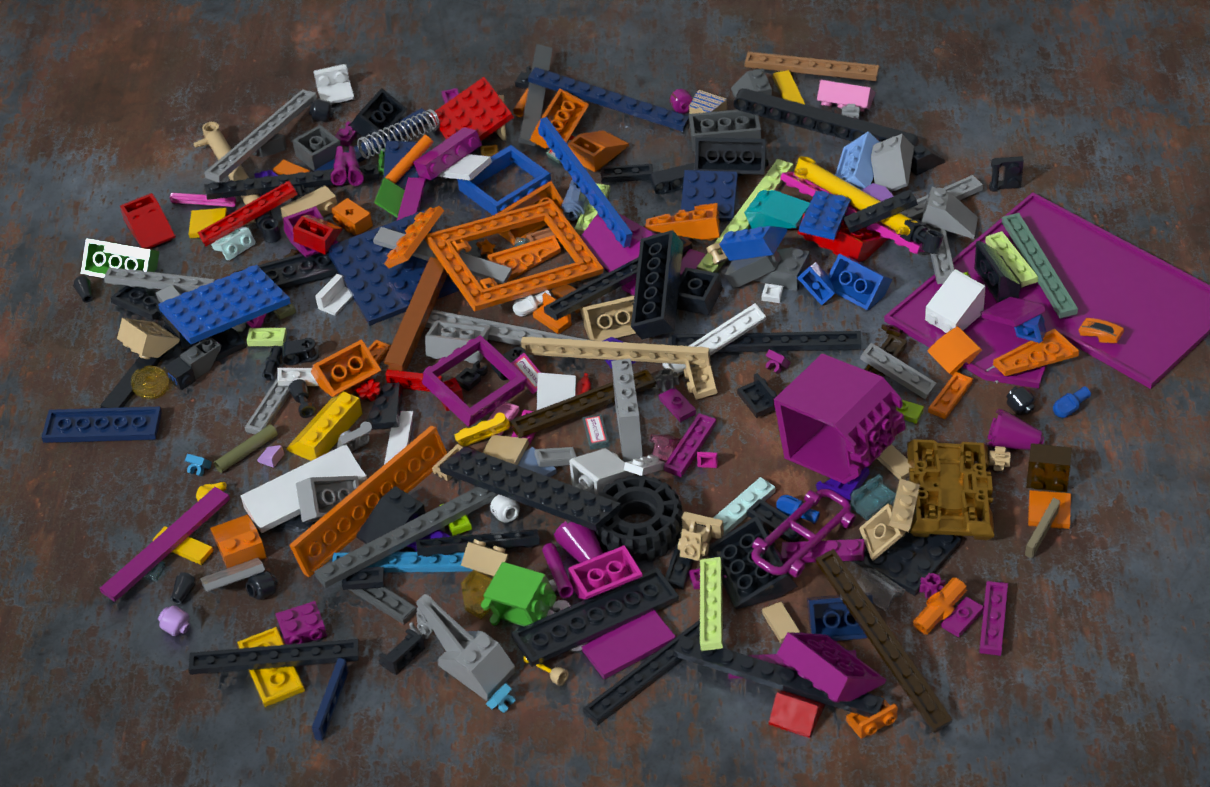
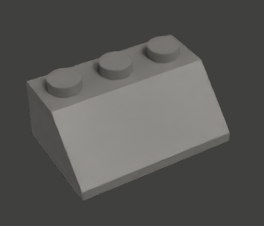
M436 320L425 336L426 356L434 359L447 357L456 348H461L470 339H475L480 335L488 342L490 326ZM477 351L463 361H468L469 363L481 362L484 356Z

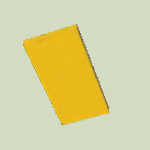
M277 627L237 642L239 649L285 645ZM294 666L249 670L264 707L305 691Z

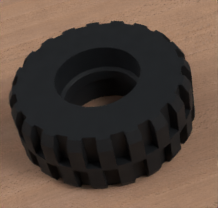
M634 475L627 476V478L614 480V483L606 485L603 491L598 493L599 496L621 504V510L600 529L595 531L599 544L605 552L625 545L635 562L651 561L655 557L665 555L667 550H671L677 544L676 541H678L682 532V503L676 491L671 490L667 483H662L661 480L655 477L649 478L646 475L634 477ZM637 513L647 514L652 517L646 522L637 524L622 520L631 514Z

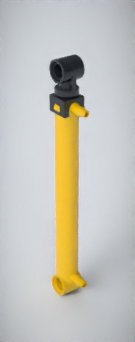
M799 156L794 170V175L807 179L833 195H843L846 198H850V205L859 210L881 202L815 164V160ZM897 213L879 221L895 230L896 234H900V237L906 241L922 244L921 249L923 251L938 254L944 235L935 230H928L926 224L918 219L912 220L902 213Z

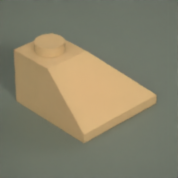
M890 504L884 506L859 528L872 560H875L906 533L904 530L888 526L893 508Z

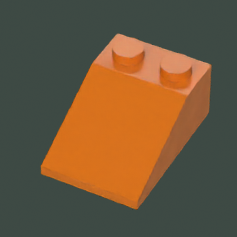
M248 514L210 528L226 568L255 558L260 560L267 558L259 533Z

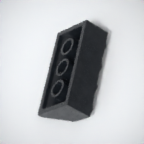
M695 137L694 170L765 175L767 140Z

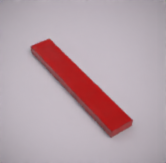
M287 181L197 233L206 247L298 194L291 182Z

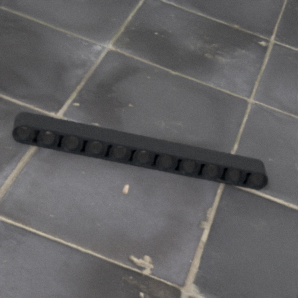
M746 88L738 91L733 102L734 107L739 111L852 142L868 131L879 142L903 134L914 147L919 142L918 137L911 133Z

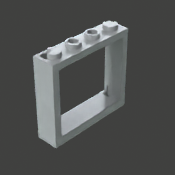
M631 359L614 360L611 363L622 458L624 462H628L634 458L640 459L642 457V444Z

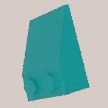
M762 190L758 192L744 213L752 229L767 226L797 228L810 203L775 190Z

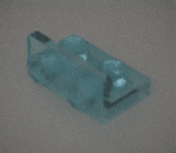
M880 474L869 479L865 485L854 490L851 495V508L867 521L884 506L894 502L896 494L882 484L883 477Z

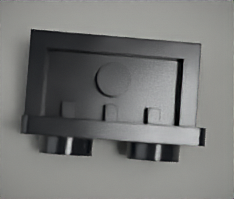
M758 373L754 374V382L737 389L738 396L756 418L775 411L774 398L777 397V394L769 388L767 381L761 378Z

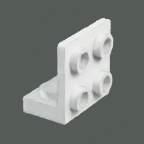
M346 64L314 71L320 99L330 101L331 104L354 99Z

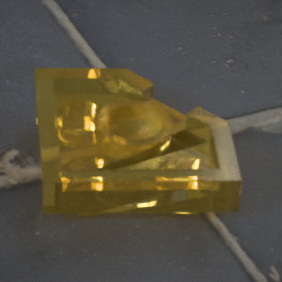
M472 570L461 582L465 611L482 619L491 610L490 608L483 610L481 603L484 600L483 595L492 579L476 570Z

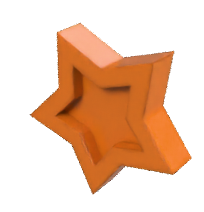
M486 238L483 242L476 243L480 248L481 254L490 255L494 253L493 249L496 245L491 244Z

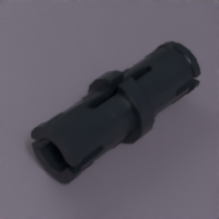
M280 346L272 347L269 357L266 358L265 369L262 373V377L265 380H273L275 371L279 368L282 348Z

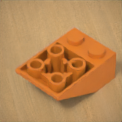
M602 130L579 134L568 143V146L584 167L596 172L627 148L629 143Z

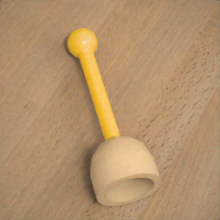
M524 656V658H523L524 662L529 663V662L527 661V659L525 658V656ZM541 663L535 665L550 673L551 681L559 686H562L568 679V671L561 667L550 669Z

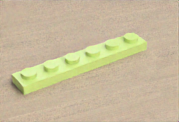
M721 557L700 560L701 651L723 648Z

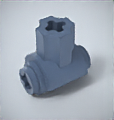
M571 180L561 208L564 209L563 213L566 219L574 221L581 214H585L589 200L581 192L576 182Z

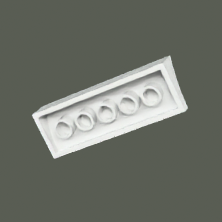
M347 444L240 496L244 509L259 531L263 533L301 514L296 488L297 482L312 477L358 476L360 485L367 480V477Z

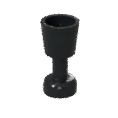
M302 379L294 380L289 384V391L294 400L301 404L298 408L299 415L302 418H309L315 414L316 409L311 402L307 401L309 398L307 384Z

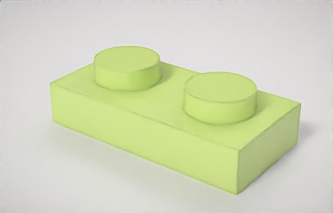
M249 328L247 345L282 346L286 340V328Z

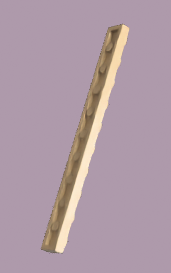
M522 337L521 346L525 349L526 355L606 360L631 359V361L673 364H685V361L689 360L690 365H710V351L708 347Z

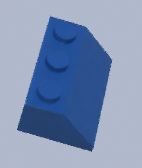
M767 226L734 232L729 231L724 235L719 245L729 261L769 256L775 253L788 230L782 227Z
M838 254L828 275L836 294L868 311L885 296L892 282L891 278L842 254Z

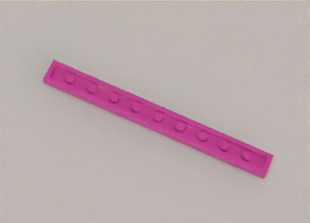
M783 172L780 179L786 182L787 186L796 187L800 193L809 194L812 198L816 191H826L807 179L794 175V172ZM849 205V208L845 216H848L860 210L852 205ZM879 221L867 226V229L881 233L882 237L894 240L895 244L909 248V251L919 254V252H925L921 249L922 244L906 241L900 237V234H896L895 230Z

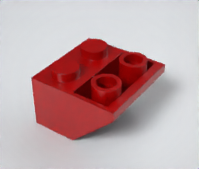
M303 215L293 227L294 242L326 255L331 245L341 233L342 227L312 215Z

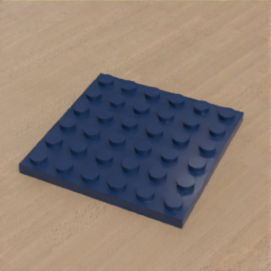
M418 213L381 227L406 234L405 230L415 222L414 218ZM434 226L431 228L428 234L436 232ZM381 227L333 244L327 252L337 271L343 276L345 285L369 326L406 312L428 263L427 260L411 256L408 261L388 268L384 263L388 258L387 254L392 249L374 244L373 241ZM449 274L437 299L460 291Z

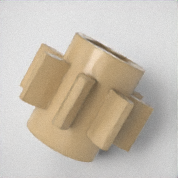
M995 446V451H989V465L993 466L994 471H1004V467H1009L1010 452H1005V447Z

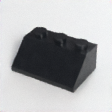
M381 88L357 114L350 127L362 137H366L374 132L377 133L378 130L389 128L390 125L394 126L408 109Z
M976 241L974 269L997 303L1009 297L1018 299L1021 283L1013 275L1012 269L1005 264L1004 258L998 254L996 249L981 241Z

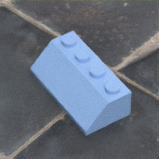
M868 131L843 148L835 175L860 190L871 185L874 178L871 162L872 148L879 141Z

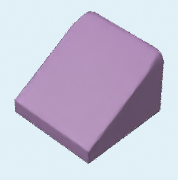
M282 446L267 447L257 461L274 468L284 456Z

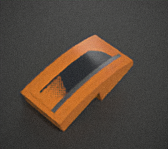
M1086 318L1078 329L1080 336H1098L1099 342L1117 343L1124 333V328L1111 322L1094 318Z

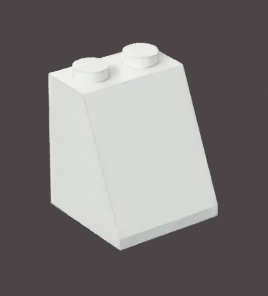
M955 269L927 304L925 320L945 333L957 326L964 330L980 317V312L984 310L985 286Z
M606 448L569 460L572 486L597 495L600 491H603L606 485L614 483V480L633 475L632 472L624 470L625 462L617 454L610 452Z

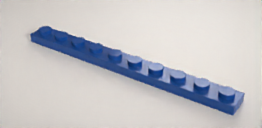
M547 117L541 118L540 126L538 127L539 135L544 138L548 147L552 149L556 158L563 164L564 169L571 175L572 180L576 182L581 192L585 194L599 217L604 220L607 228L615 235L616 240L620 242L623 248L629 247L633 234L549 119Z

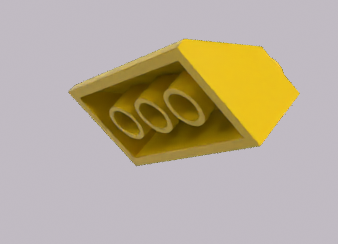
M346 392L331 398L286 448L287 451L310 461L328 453L338 442L340 435L348 431L363 414L360 399Z

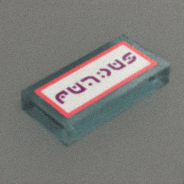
M602 415L583 417L590 450L608 447L609 440Z

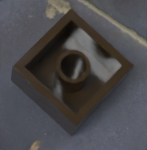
M1031 443L1026 488L1067 492L1072 447Z

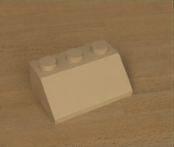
M634 296L580 308L589 340L603 341L610 337L618 338L635 334V331L631 328Z
M122 318L117 339L124 346L130 347L132 352L140 354L139 357L144 359L160 357L179 343L180 340L155 322Z

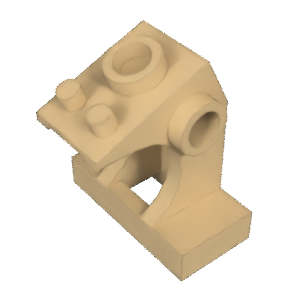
M684 512L682 515L683 529L678 542L680 557L700 561L703 556H706L711 538L720 539L724 535L723 520Z

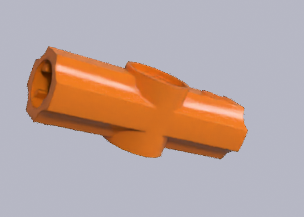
M956 577L952 578L940 592L933 594L927 600V606L913 620L914 627L924 635L928 634L940 620L947 618L954 611L953 606L965 594L967 586Z

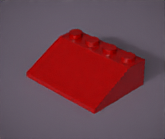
M844 219L835 240L802 233L798 230V234L804 236L805 240L818 243L819 247L832 250L835 255L842 254L858 262L869 258L888 240V238L882 237L881 233L869 230L867 227L850 233Z

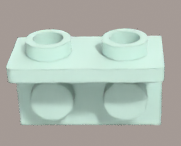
M240 227L211 245L215 251L223 252L226 260H231L256 242L249 228Z

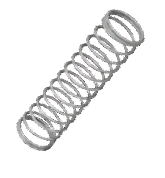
M429 109L427 112L412 116L411 119L407 118L405 121L395 123L394 126L390 125L389 128L378 130L377 133L374 132L372 135L361 137L357 141L358 149L366 159L374 156L375 152L377 154H380L381 150L385 152L379 144L378 135L386 148L384 133L389 141H391L389 131H391L395 140L398 141L395 129L399 132L402 141H406L402 136L400 126L407 135V142L409 139L414 140V136L419 138L420 134L425 135V131L430 133V131L425 129L422 116L427 121L430 131L431 129L433 131L438 130L440 122L437 114ZM429 111L434 115V117H435V119H436V122H435L434 118L432 117V115L429 113ZM429 115L434 121L435 127L431 124ZM417 119L423 126L424 134L418 128ZM411 121L415 124L418 130V136H416L412 129ZM406 124L410 127L413 134V138L409 136L406 129ZM372 138H374V140L376 141L379 147V152L376 151L373 145ZM361 140L366 145V148L368 150V157L364 154L362 150ZM368 142H369V143L371 144V146H372V149H373V152H374L373 155L371 154V149H370V146H369Z

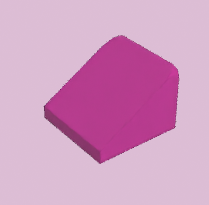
M697 452L698 467L717 468L718 454L714 452Z

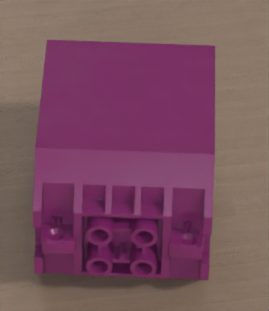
M821 354L774 398L784 458L843 484L857 478L864 468L868 467L893 443L895 436L906 429L903 414L896 410V407L900 409L903 407L902 398L884 377L825 354Z

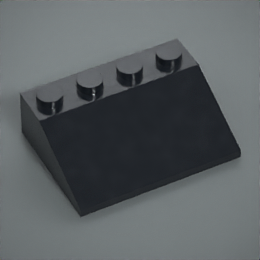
M755 516L709 545V557H721L722 583L736 610L779 598L798 587L789 572L784 575H773L754 563L752 559V551L754 550L752 545L758 537L764 540L770 535L767 527L758 516ZM775 542L768 547L764 554H760L761 558L776 567H781L785 564Z

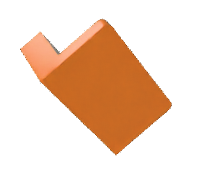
M544 293L542 295L543 305L533 312V318L555 333L560 334L572 325L571 313L557 321L545 314L544 306L556 299Z

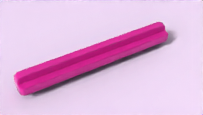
M171 193L170 195L171 203L235 207L237 203L235 197L207 200L206 195Z

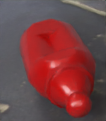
M585 373L578 381L575 396L590 391L591 383L588 373Z

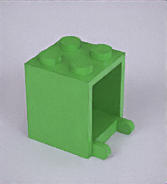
M502 562L483 595L484 600L481 603V607L483 610L490 608L493 612L490 618L492 625H497L501 619L521 626H527L547 616L549 609L556 601V594L545 574Z

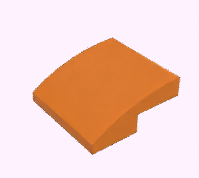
M958 326L943 335L927 350L952 376L965 362L970 364L982 351Z

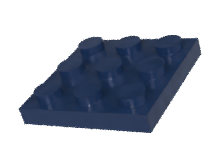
M685 170L681 210L684 209L685 212L695 210L694 207L698 205L718 203L719 221L731 222L735 212L737 172Z

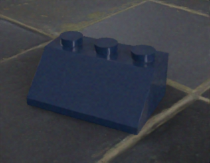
M870 592L865 593L873 604V595ZM839 595L807 598L811 634H826L834 641L868 638Z

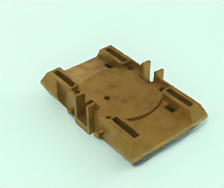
M918 439L908 442V463L912 466V468H909V481L920 484L910 533L915 537L942 534L974 536V540H989L993 538V514L990 509V503H993V498H991L993 488L991 472L986 471V468L989 467L988 447L986 444L978 442H962L961 444L937 443L934 440Z

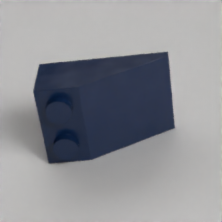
M386 141L384 178L417 142ZM414 164L396 183L403 190L406 188L408 177L419 178Z

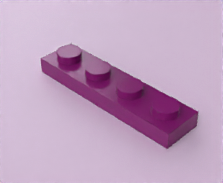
M698 413L665 463V472L679 477L684 475L697 452H699L716 426L715 418Z
M864 539L820 541L800 561L803 563L816 562L817 557L832 549H835L842 561L864 560L865 541ZM808 541L783 542L781 556L785 563Z
M986 582L979 653L1001 656L1008 583Z

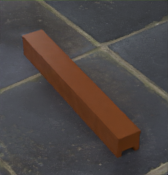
M430 257L385 358L384 364L388 365L386 371L387 369L406 371L448 275L438 258Z

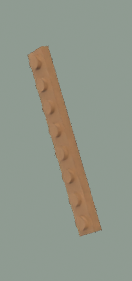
M748 52L745 60V67L753 69L789 70L790 72L867 81H877L879 65Z

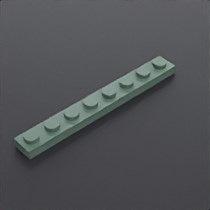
M1016 213L1002 217V224L1022 257L1038 276V283L1059 318L1076 315L1078 313L1077 306L1021 215Z

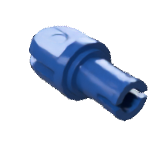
M1083 386L1074 394H1065L1054 403V414L1060 418L1068 417L1079 409L1081 402L1091 396L1090 390Z
M785 494L779 497L776 507L780 512L790 516L803 504V501ZM809 509L801 518L816 524L820 512Z

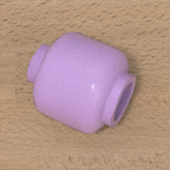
M177 606L164 608L158 617L160 628L172 636H178L181 633L185 634L190 627V623H188L189 614Z

